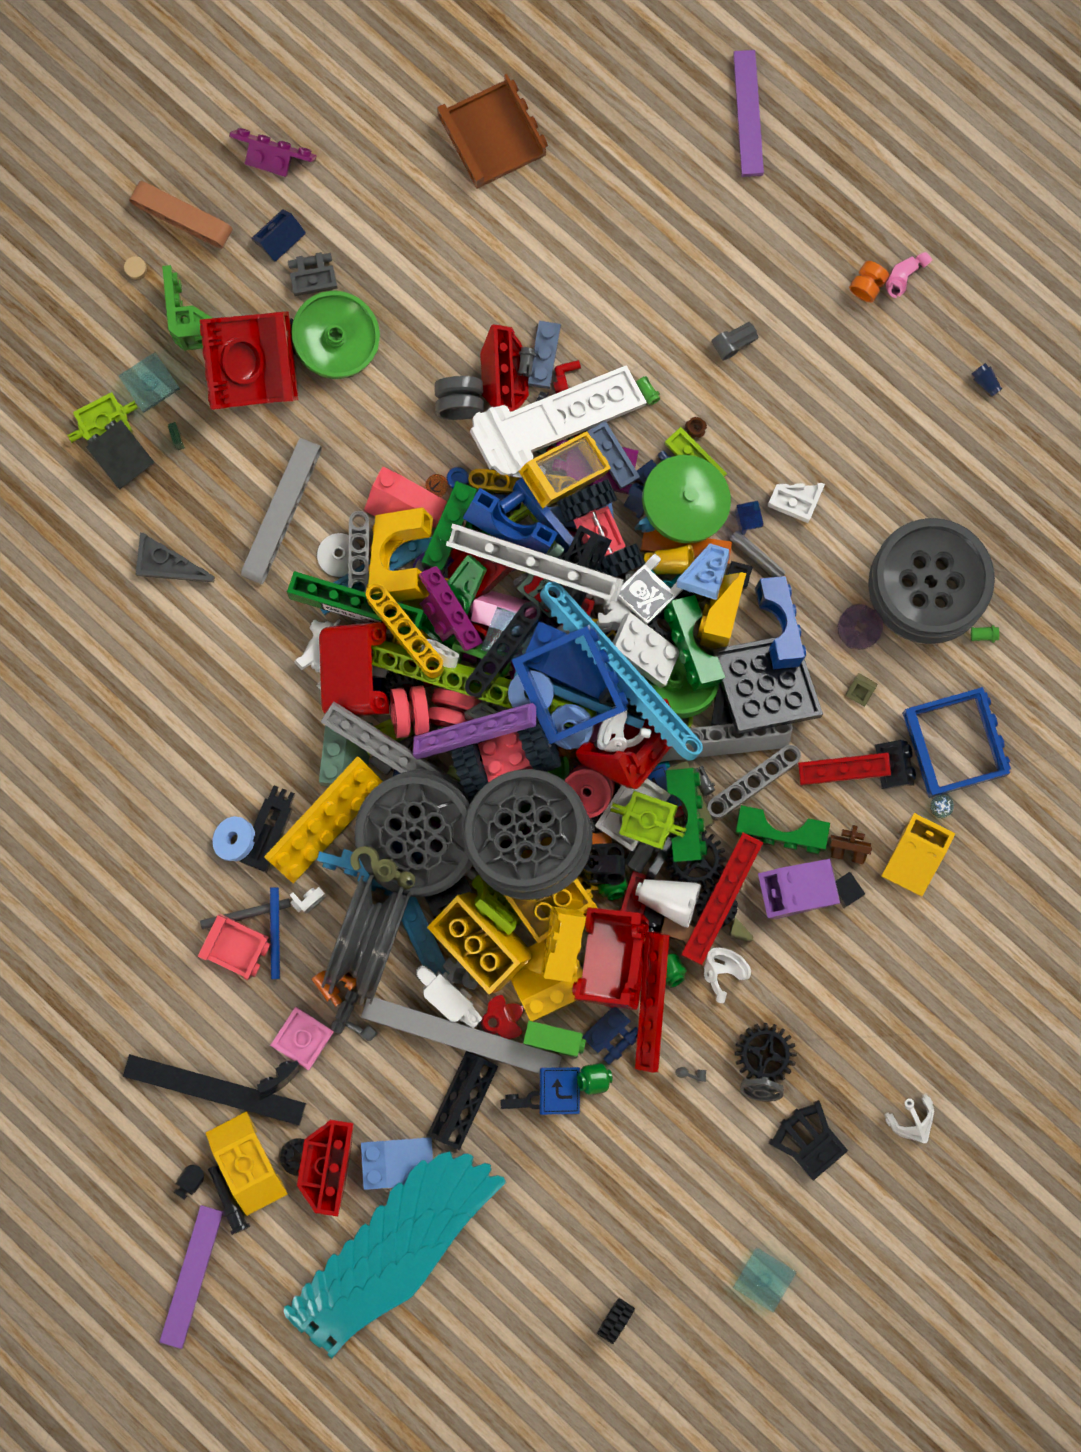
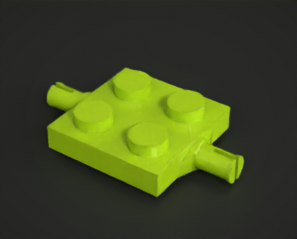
M111 392L74 411L73 414L78 421L79 429L67 434L71 443L82 437L88 440L96 433L101 436L106 432L104 427L114 419L116 422L122 420L132 433L133 430L128 423L127 414L139 408L135 401L122 407Z
M633 791L631 800L626 807L613 802L612 807L620 810L610 808V812L622 815L620 835L659 849L664 848L670 833L681 837L685 835L677 830L686 832V828L674 824L677 805Z

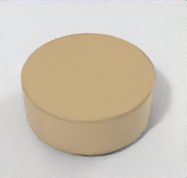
M133 256L126 260L124 270L129 278L138 280L145 276L147 266L142 258Z

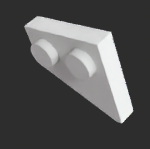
M804 483L795 485L777 484L768 507L809 523L825 484L818 483L817 485L805 486Z

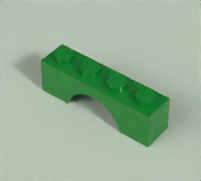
M456 481L423 557L422 568L428 570L437 566L442 575L444 574L453 552L452 547L446 546L453 530L451 528L452 524L463 526L465 522L463 516L474 499L477 489Z
M695 595L671 600L664 608V618L670 625L672 640L678 647L679 659L684 664L687 672V681L692 686L693 691L717 686L725 679L718 657L704 653L695 643L693 628L695 623L703 616Z
M696 768L666 770L668 793L681 799L688 812L686 832L682 831L685 834L684 837L676 836L672 838L673 861L703 860V855H707L706 841H702L701 832H705L704 818H700L699 809H703L702 795H698L697 786H701L700 772H696Z
M741 805L738 812L735 835H739L740 839L742 833H745L755 839L762 840L761 842L765 845L774 846L775 843L784 844L786 849L797 850V847L806 848L807 853L819 854L820 851L824 852L826 850L830 823L808 818L801 828L792 832H782L776 830L767 822L763 809Z

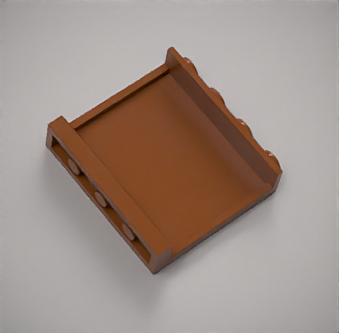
M507 74L504 75V81L448 108L445 104L437 107L438 117L476 189L546 156L547 141L543 134L539 135L535 118L529 116L526 111L528 106L525 99H520L517 94L519 90L516 82L510 80Z

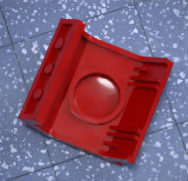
M289 311L200 320V334L202 336L210 409L299 400Z

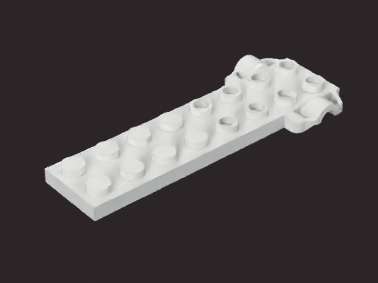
M623 366L512 412L505 405L491 407L483 413L478 412L472 419L473 428H471L470 433L489 469H495L501 475L513 476L519 473L518 471L528 461L533 459L532 452L591 429L604 421L608 422L642 408L647 402L628 367Z

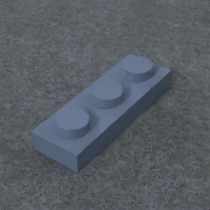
M539 321L534 347L536 357L533 358L532 376L529 377L528 386L550 389L561 324Z
M606 421L587 431L596 442V446L602 455L607 459L611 467L609 472L620 490L640 478Z

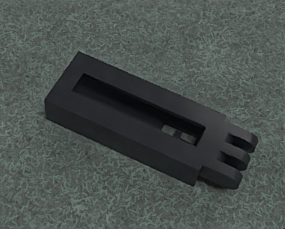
M275 785L268 799L265 798L253 826L255 830L254 846L250 853L239 861L266 873L271 863L264 856L282 838L293 811L290 806L295 797V793L290 792L288 799H284L287 790L283 788L279 796H276L279 787ZM270 810H274L270 818L276 821L274 827L265 824Z

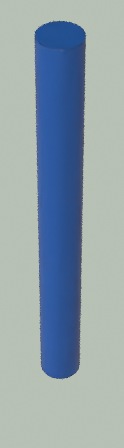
M270 887L271 979H280L279 887Z

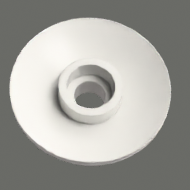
M343 533L332 534L326 537L319 545L317 551L318 563L322 570L331 576L343 577L347 575L349 535ZM354 540L352 546L357 550H361L358 542ZM337 550L343 551L342 556L337 557L335 556V552ZM361 561L353 563V570L358 568Z

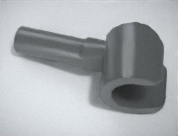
M349 1021L345 1022L344 1026L356 1031L367 1041H371L377 1035V1032L369 1025L363 1030Z

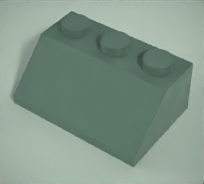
M326 725L319 783L321 786L329 787L357 756L369 766L370 755H368L367 751Z

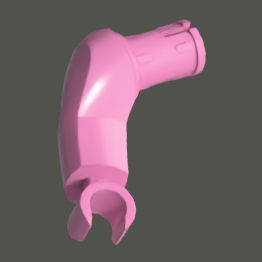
M921 253L915 259L912 256L894 266L886 283V290L891 297H900L905 292L908 277L919 269L918 264L924 268L932 261L928 253Z

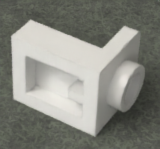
M319 887L316 890L312 888L303 896L305 899L302 902L292 892L290 896L293 900L290 903L298 912L303 910L307 914L327 896Z

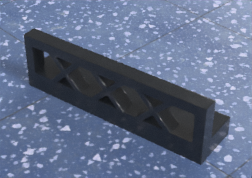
M580 525L564 560L571 562L573 557L578 555L579 561L577 565L598 571L612 540ZM586 533L590 535L587 544L582 546L581 540ZM568 586L564 587L581 607L587 593ZM549 590L548 593L552 597H557L555 592ZM543 603L542 608L551 612V610L545 605V603Z
M466 1051L427 1136L460 1151L498 1066ZM483 1065H486L489 1069L486 1075L481 1078L480 1071ZM477 1087L478 1093L475 1098L471 1099L470 1093L473 1088ZM467 1108V1117L461 1120V1112ZM458 1129L455 1143L449 1141L452 1132Z

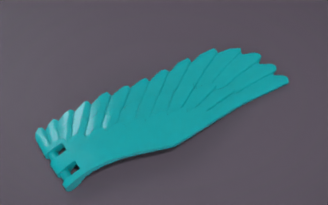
M447 1151L439 1154L429 1163L421 1160L409 1173L405 1184L398 1183L390 1191L387 1204L385 1206L380 1205L375 1209L370 1224L365 1223L362 1225L354 1240L349 1239L339 1255L333 1253L327 1261L325 1270L316 1271L312 1283H306L301 1295L294 1296L292 1306L286 1305L284 1307L285 1317L298 1331L308 1334L311 1337L309 1340L319 1349L321 1347L328 1352L327 1355L333 1359L342 1346L355 1333L381 1315L413 1297L463 1227L506 1183L505 1178L499 1175L489 1176L491 1164L483 1163L475 1167L472 1166L474 1157L468 1153L453 1159L452 1153ZM312 1321L319 1326L317 1330L311 1325ZM330 1336L337 1341L335 1345L328 1340Z

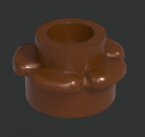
M692 417L685 424V430H687V434L691 438H701L705 434V429H707L706 422L699 417Z

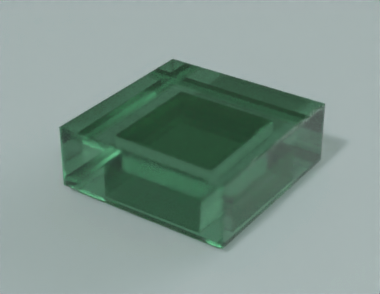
M176 422L168 424L173 445L177 450L184 449L185 446Z

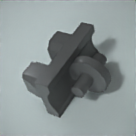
M450 956L443 965V968L449 972L446 978L451 982L464 985L468 989H476L480 985L455 957Z

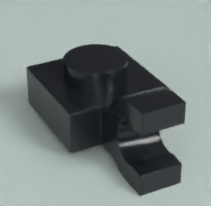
M532 1091L526 1098L519 1099V1094L505 1095V1099L500 1100L501 1109H540V1104L534 1105L531 1103L533 1096L540 1095L539 1091Z

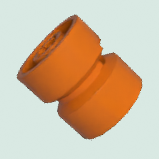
M867 260L859 270L860 276L854 278L849 289L859 299L872 303L880 292L879 288L883 287L888 280L889 273L881 265Z

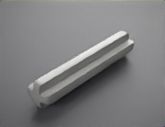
M739 531L732 534L730 541L771 577H782L785 575V571Z

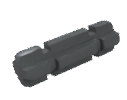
M352 990L347 991L345 995L346 1000L342 1002L335 1016L336 1020L333 1021L330 1027L332 1031L338 1034L342 1033L345 1027L344 1023H347L353 1011V1004L359 998L357 992Z

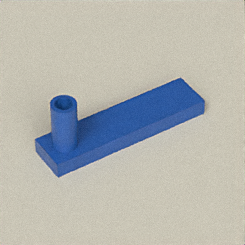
M520 478L516 481L513 492L499 501L502 512L506 514L523 502L540 523L558 533L554 541L564 548L563 552L566 553L574 538L548 506L542 509L523 478Z

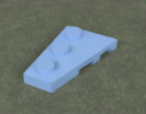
M709 544L677 579V587L717 600L729 560V549Z

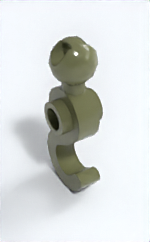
M361 846L355 849L351 855L350 860L354 870L361 868L359 857L365 853L370 856L373 873L379 881L389 882L394 879L398 882L399 887H403L405 890L411 889L415 885V877L411 872H399L396 863L391 859L379 860L377 851L372 847ZM409 880L413 881L412 886L409 884Z

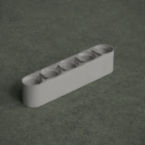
M355 511L349 517L348 587L352 588L354 584L360 583L365 587L364 592L366 593V586L369 581V518L365 512ZM362 517L365 520V525L359 528L354 526V518ZM354 540H363L365 547L361 550L355 549L352 546ZM361 561L364 563L365 569L361 572H356L352 568L353 563ZM351 618V620L355 622H362L360 620Z
M794 745L785 746L712 798L707 805L711 818L713 820L722 819L795 767L801 758L800 750ZM787 751L793 752L796 757L795 761H787L784 758V753ZM769 764L775 765L777 767V774H768L766 766ZM751 777L757 778L759 786L752 788L748 785L747 780ZM732 790L738 791L741 794V799L733 801L729 797V792ZM714 803L720 804L723 812L720 814L713 813L711 805Z

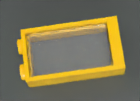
M586 431L528 461L518 472L543 509L602 478L611 467L596 446L594 439Z

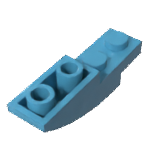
M343 849L341 857L319 851L317 861L323 863V868L335 871L336 867L344 869V874L355 877L359 873L358 882L361 875L364 876L363 881L366 882L370 877L360 858L361 868L359 870L353 869L350 860L352 851ZM373 879L371 884L372 891H376V888L385 890L384 894L390 896L393 893Z

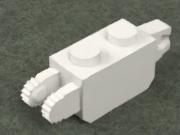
M425 965L417 967L416 975L425 985L423 987L424 997L451 1022L461 1020L474 1028L482 1020L481 1015L473 1007V1002L470 1000L472 995L463 987L459 990L453 984L454 982L446 978L448 976L447 972L442 974L438 971L435 974Z

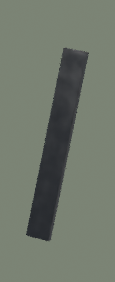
M131 1054L128 1056L123 1077L299 1126L306 1106L304 1102L275 1094L260 1100L257 1089Z

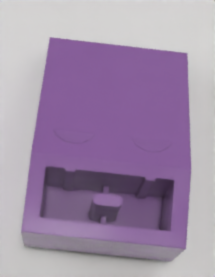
M831 859L758 873L767 917L770 919H780L840 904Z

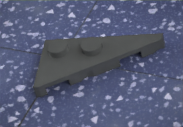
M140 532L136 576L214 583L215 577L208 573V571L196 566L175 551L168 549L165 545Z

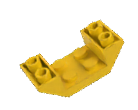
M247 1111L206 1132L216 1162L234 1198L246 1216L288 1195L279 1174H276L256 1134L257 1130Z

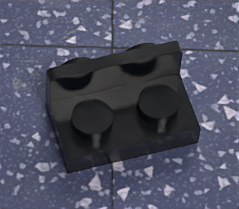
M904 740L876 744V754L889 753L891 776L880 777L882 789L914 786L916 772L911 765L910 758L913 756L911 745Z

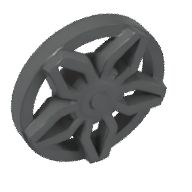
M761 1077L760 1079L745 1078L742 1080L740 1092L753 1100L777 1101L783 1097L784 1086L770 1081L768 1077Z

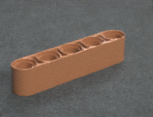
M139 181L129 199L139 209L217 248H223L233 230L226 222L143 181Z

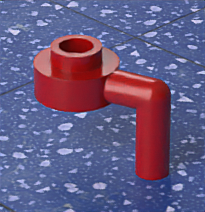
M579 360L555 367L557 381L553 382L556 394L569 389L564 373L581 369Z

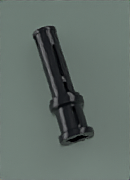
M218 1164L208 1168V1172L225 1209L223 1210V1215L227 1217L231 1226V1235L251 1227L250 1223L246 1222L242 1208L237 1204Z

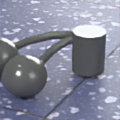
M685 1067L676 1069L675 1073L679 1078L688 1076L699 1082H706V1070H697L696 1077L689 1074L688 1069Z

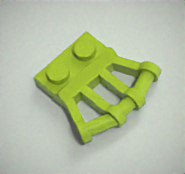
M480 875L473 879L472 887L477 889L478 892L475 898L476 909L481 915L488 916L498 930L501 932L505 931L510 935L515 930L516 925L522 923V920L503 894L490 887Z

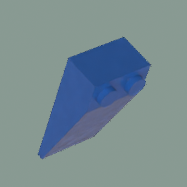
M539 622L526 652L560 638L567 633ZM575 639L526 661L530 670L542 672L550 680L599 700V696L606 688V683L597 664L593 663L594 658H589L587 650L582 651V645L576 644Z

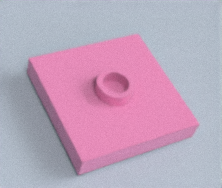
M295 1007L270 1046L293 1061H298L299 1065L310 1070L334 1031Z

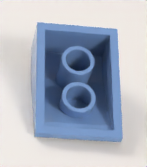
M432 1138L362 1142L364 1190L393 1188L398 1183L404 1185L409 1173L421 1160H425L427 1163L433 1160Z

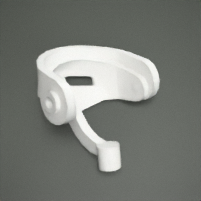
M626 710L602 722L597 737V746L605 752H624L627 747L639 744L644 738L649 739L651 729L641 728L636 737L626 740L623 732L627 719Z
M713 948L708 952L704 965V977L707 982L711 983L717 995L716 1001L724 1003L727 993L719 987L717 981L718 974L729 973L739 980H748L751 976V968L744 958L729 949ZM714 958L725 961V964L715 962Z
M926 1093L922 1095V1101L928 1115L922 1123L914 1109V1101L912 1099L905 1101V1108L910 1111L916 1126H899L892 1113L885 1114L888 1126L900 1137L916 1140L921 1143L928 1142L934 1116V1107L931 1098Z

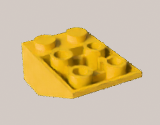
M916 813L912 814L881 877L922 897L956 833Z

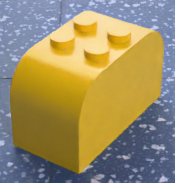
M468 892L457 895L427 928L490 995L500 991L530 961L532 954L527 945L514 931L510 935L505 931L501 932L495 927L493 921L488 916L481 915L475 906L477 895Z

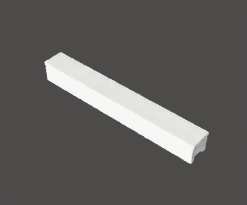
M452 524L451 528L453 530L446 546L617 602L624 581L622 579L460 525Z

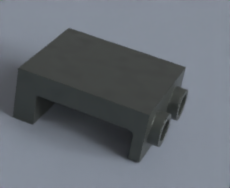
M114 419L104 427L106 432L101 436L96 433L87 440L89 445L86 446V449L120 490L155 462L122 420L116 422Z

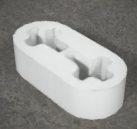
M427 639L442 658L443 667L455 668L459 659L457 652L438 641ZM423 644L421 646L420 652H422L425 649V646Z

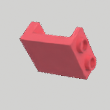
M219 914L198 957L204 960L208 959L248 980L251 976H256L261 966L257 962L261 955L265 957L271 945L267 943L270 937Z

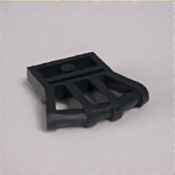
M819 1100L813 1102V1105L801 1109L796 1108L792 1112L793 1115L787 1120L783 1119L780 1122L781 1125L774 1138L768 1142L771 1146L792 1156L812 1181L848 1152V1149L829 1128ZM817 1113L823 1132L819 1135L805 1117ZM799 1121L814 1138L808 1145L792 1128ZM787 1132L801 1147L802 1150L797 1153L781 1144Z

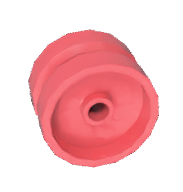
M422 685L410 688L409 701L403 688L390 690V714L396 738L408 737L411 731V724L416 736L429 732L427 699Z
M435 688L431 701L438 707H430L428 709L429 723L440 727H449L466 722L464 712L481 702L456 691Z
M582 764L577 765L570 771L565 779V782L580 797L589 818L598 816L606 810L615 793V782Z

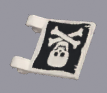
M654 554L622 585L618 596L646 625L683 591V589L677 587V582L670 589L652 572L661 561L657 554Z

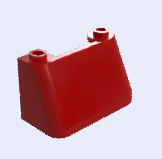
M384 623L330 626L321 630L319 635L321 706L324 714H326L333 701L358 717L389 714L388 697L381 691H373L371 646L381 645L385 641L386 625Z
M663 698V700L670 706L668 700ZM645 719L642 728L651 729L650 738H644L639 744L627 747L624 752H605L598 747L596 748L594 744L586 742L575 753L582 765L626 788L638 789L672 746L668 747L667 740H662L661 733H655V727L649 726V720ZM625 723L623 729L624 738L630 740L636 737L640 729Z
M587 907V913L583 914L586 917L584 927L588 933L582 978L573 983L572 994L575 996L574 999L637 1010L642 985L646 932H649V920L642 913Z

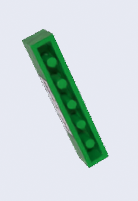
M296 571L293 572L287 590L290 600L366 623H383L369 605L365 592ZM371 595L373 600L381 599V597ZM398 603L420 631L425 618L424 610ZM389 609L385 612V616L389 618L394 617L397 611ZM407 626L399 629V633L406 635L411 631Z

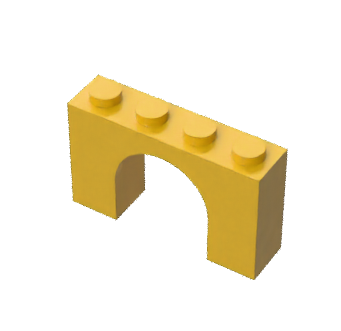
M423 507L375 515V523L372 527L373 542L370 547L371 562L368 567L369 581L366 590L369 585L379 583L386 588L396 602L426 598V587L419 577L421 571L418 568L391 571L389 566L392 554L401 544L411 540L431 537L433 517ZM374 592L372 594L378 597L383 596L381 592Z

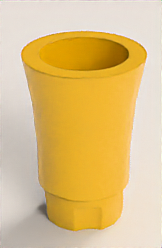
M691 544L678 548L655 550L654 552L644 554L645 563L654 554L661 558V561L653 569L657 575L683 574L695 560Z

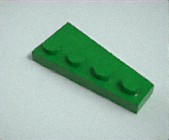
M472 555L466 556L447 581L466 615H468L487 571ZM424 614L425 618L421 629L433 640L452 649L453 643L457 639L455 635L442 642L429 618Z

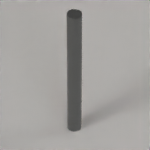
M289 898L279 901V910L291 907ZM270 903L224 914V916L238 921L269 913ZM216 917L201 920V928L212 927Z

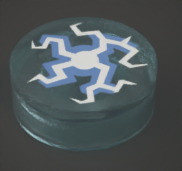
M946 795L936 796L930 804L932 814L938 818L948 817L954 809L952 799Z

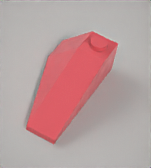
M382 467L372 486L364 512L375 517V515L423 507L433 517L432 528H436L447 501L402 475Z

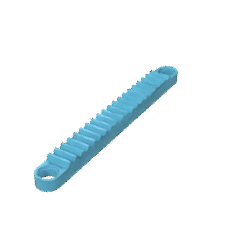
M548 582L541 590L540 597L551 610V616H556L557 623H562L564 631L569 630V633L590 624L591 629L595 628L600 637V640L597 642L601 650H606L610 659L607 664L611 671L615 670L619 679V683H617L620 692H625L626 698L630 699V705L637 706L636 711L643 713L642 718L649 720L648 725L655 727V733H661V739L667 740L668 747L672 746L686 760L696 759L703 750L702 743L570 594L559 583ZM548 590L555 592L557 598L552 597ZM584 635L576 638L575 643L582 645L581 650H587V656L589 658L593 657ZM685 743L690 744L694 748V752L689 751Z

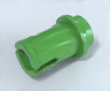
M647 376L636 381L649 406L654 405L660 400L659 391H655Z
M994 625L981 628L971 627V641H991L994 643L999 640V627Z

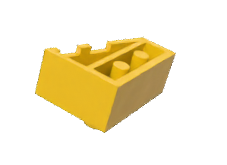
M552 906L541 969L543 978L571 982L572 976H576V959L580 953L581 938L586 917L580 910Z

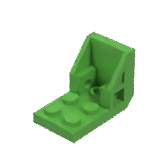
M171 265L162 266L168 330L172 339L184 351L203 349L200 320L212 317L193 305L184 306L179 294L182 293V284L178 273L173 271Z

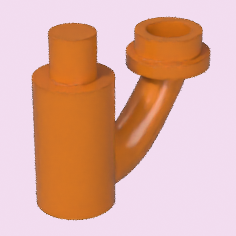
M323 970L311 980L327 1002L331 1000L335 1007L343 1002L338 995L340 991L336 985L332 994L328 993L330 985L326 984L322 988L326 971ZM348 974L340 980L346 983L344 987L349 990L357 987L356 978Z

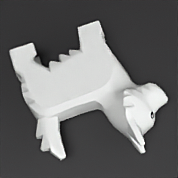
M630 571L625 575L623 584L635 574V571ZM593 595L595 604L604 605V613L607 614L598 613L597 626L604 633L610 630H618L624 615L629 612L632 613V611L619 598L615 602Z
M340 619L335 623L312 621L310 630L313 633V638L309 641L302 656L294 661L301 670L311 665L316 673L320 672V632L325 627L338 626L341 621ZM321 681L318 683V685H316L320 690H321Z

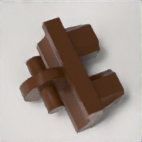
M852 825L851 831L842 829L841 836L831 835V857L843 860L845 849L853 851L852 862L864 864L867 855H871V843L859 841L864 840L865 834L858 833L857 826Z

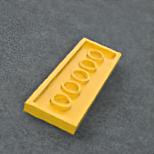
M357 756L264 858L294 884L318 858L319 851L323 852L356 817L366 797L383 781Z

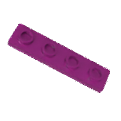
M237 128V130L231 131L229 137L249 143L245 165L280 176H288L292 157L308 162L316 160L317 155L312 154L310 149L304 147L296 149L285 141H278V143L270 141L271 138L262 134L254 136L247 129Z
M434 566L421 572L419 577L428 590L429 595L419 604L442 642L455 635L465 652L482 644V639L438 567Z

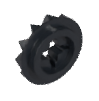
M292 1139L282 1147L280 1153L281 1166L289 1174L299 1175L300 1164L298 1161L289 1162V1160L295 1156L294 1147L299 1153H302L305 1139Z

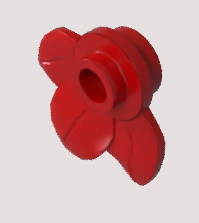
M502 994L495 996L488 1003V1012L482 1017L481 1026L486 1033H498L505 1039L516 1038L522 1034V1030L516 1022L522 1016L524 1007L518 1004H506ZM492 1018L497 1021L495 1027L488 1025V1021Z

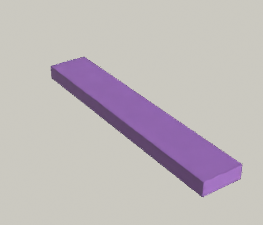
M755 50L734 51L741 177L763 176Z
M529 703L414 736L413 757L421 759L535 727L537 706Z
M204 1205L200 1206L160 1343L183 1349L224 1213L221 1210Z

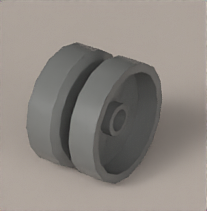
M453 376L442 378L435 382V396L439 398L435 402V415L439 418L465 420L472 419L478 412H484V401L479 398L483 394L482 380L469 376Z

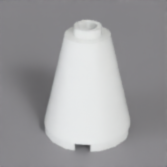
M645 879L643 883L639 882L635 895L639 896V902L677 924L688 928L701 885L692 882Z

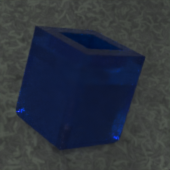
M758 501L736 505L735 514L739 531L742 535L747 530L763 527L764 524Z

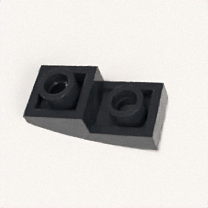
M289 1060L279 1064V1067L275 1068L276 1078L267 1077L261 1080L260 1084H257L260 1100L282 1089L299 1072L298 1061L292 1062Z

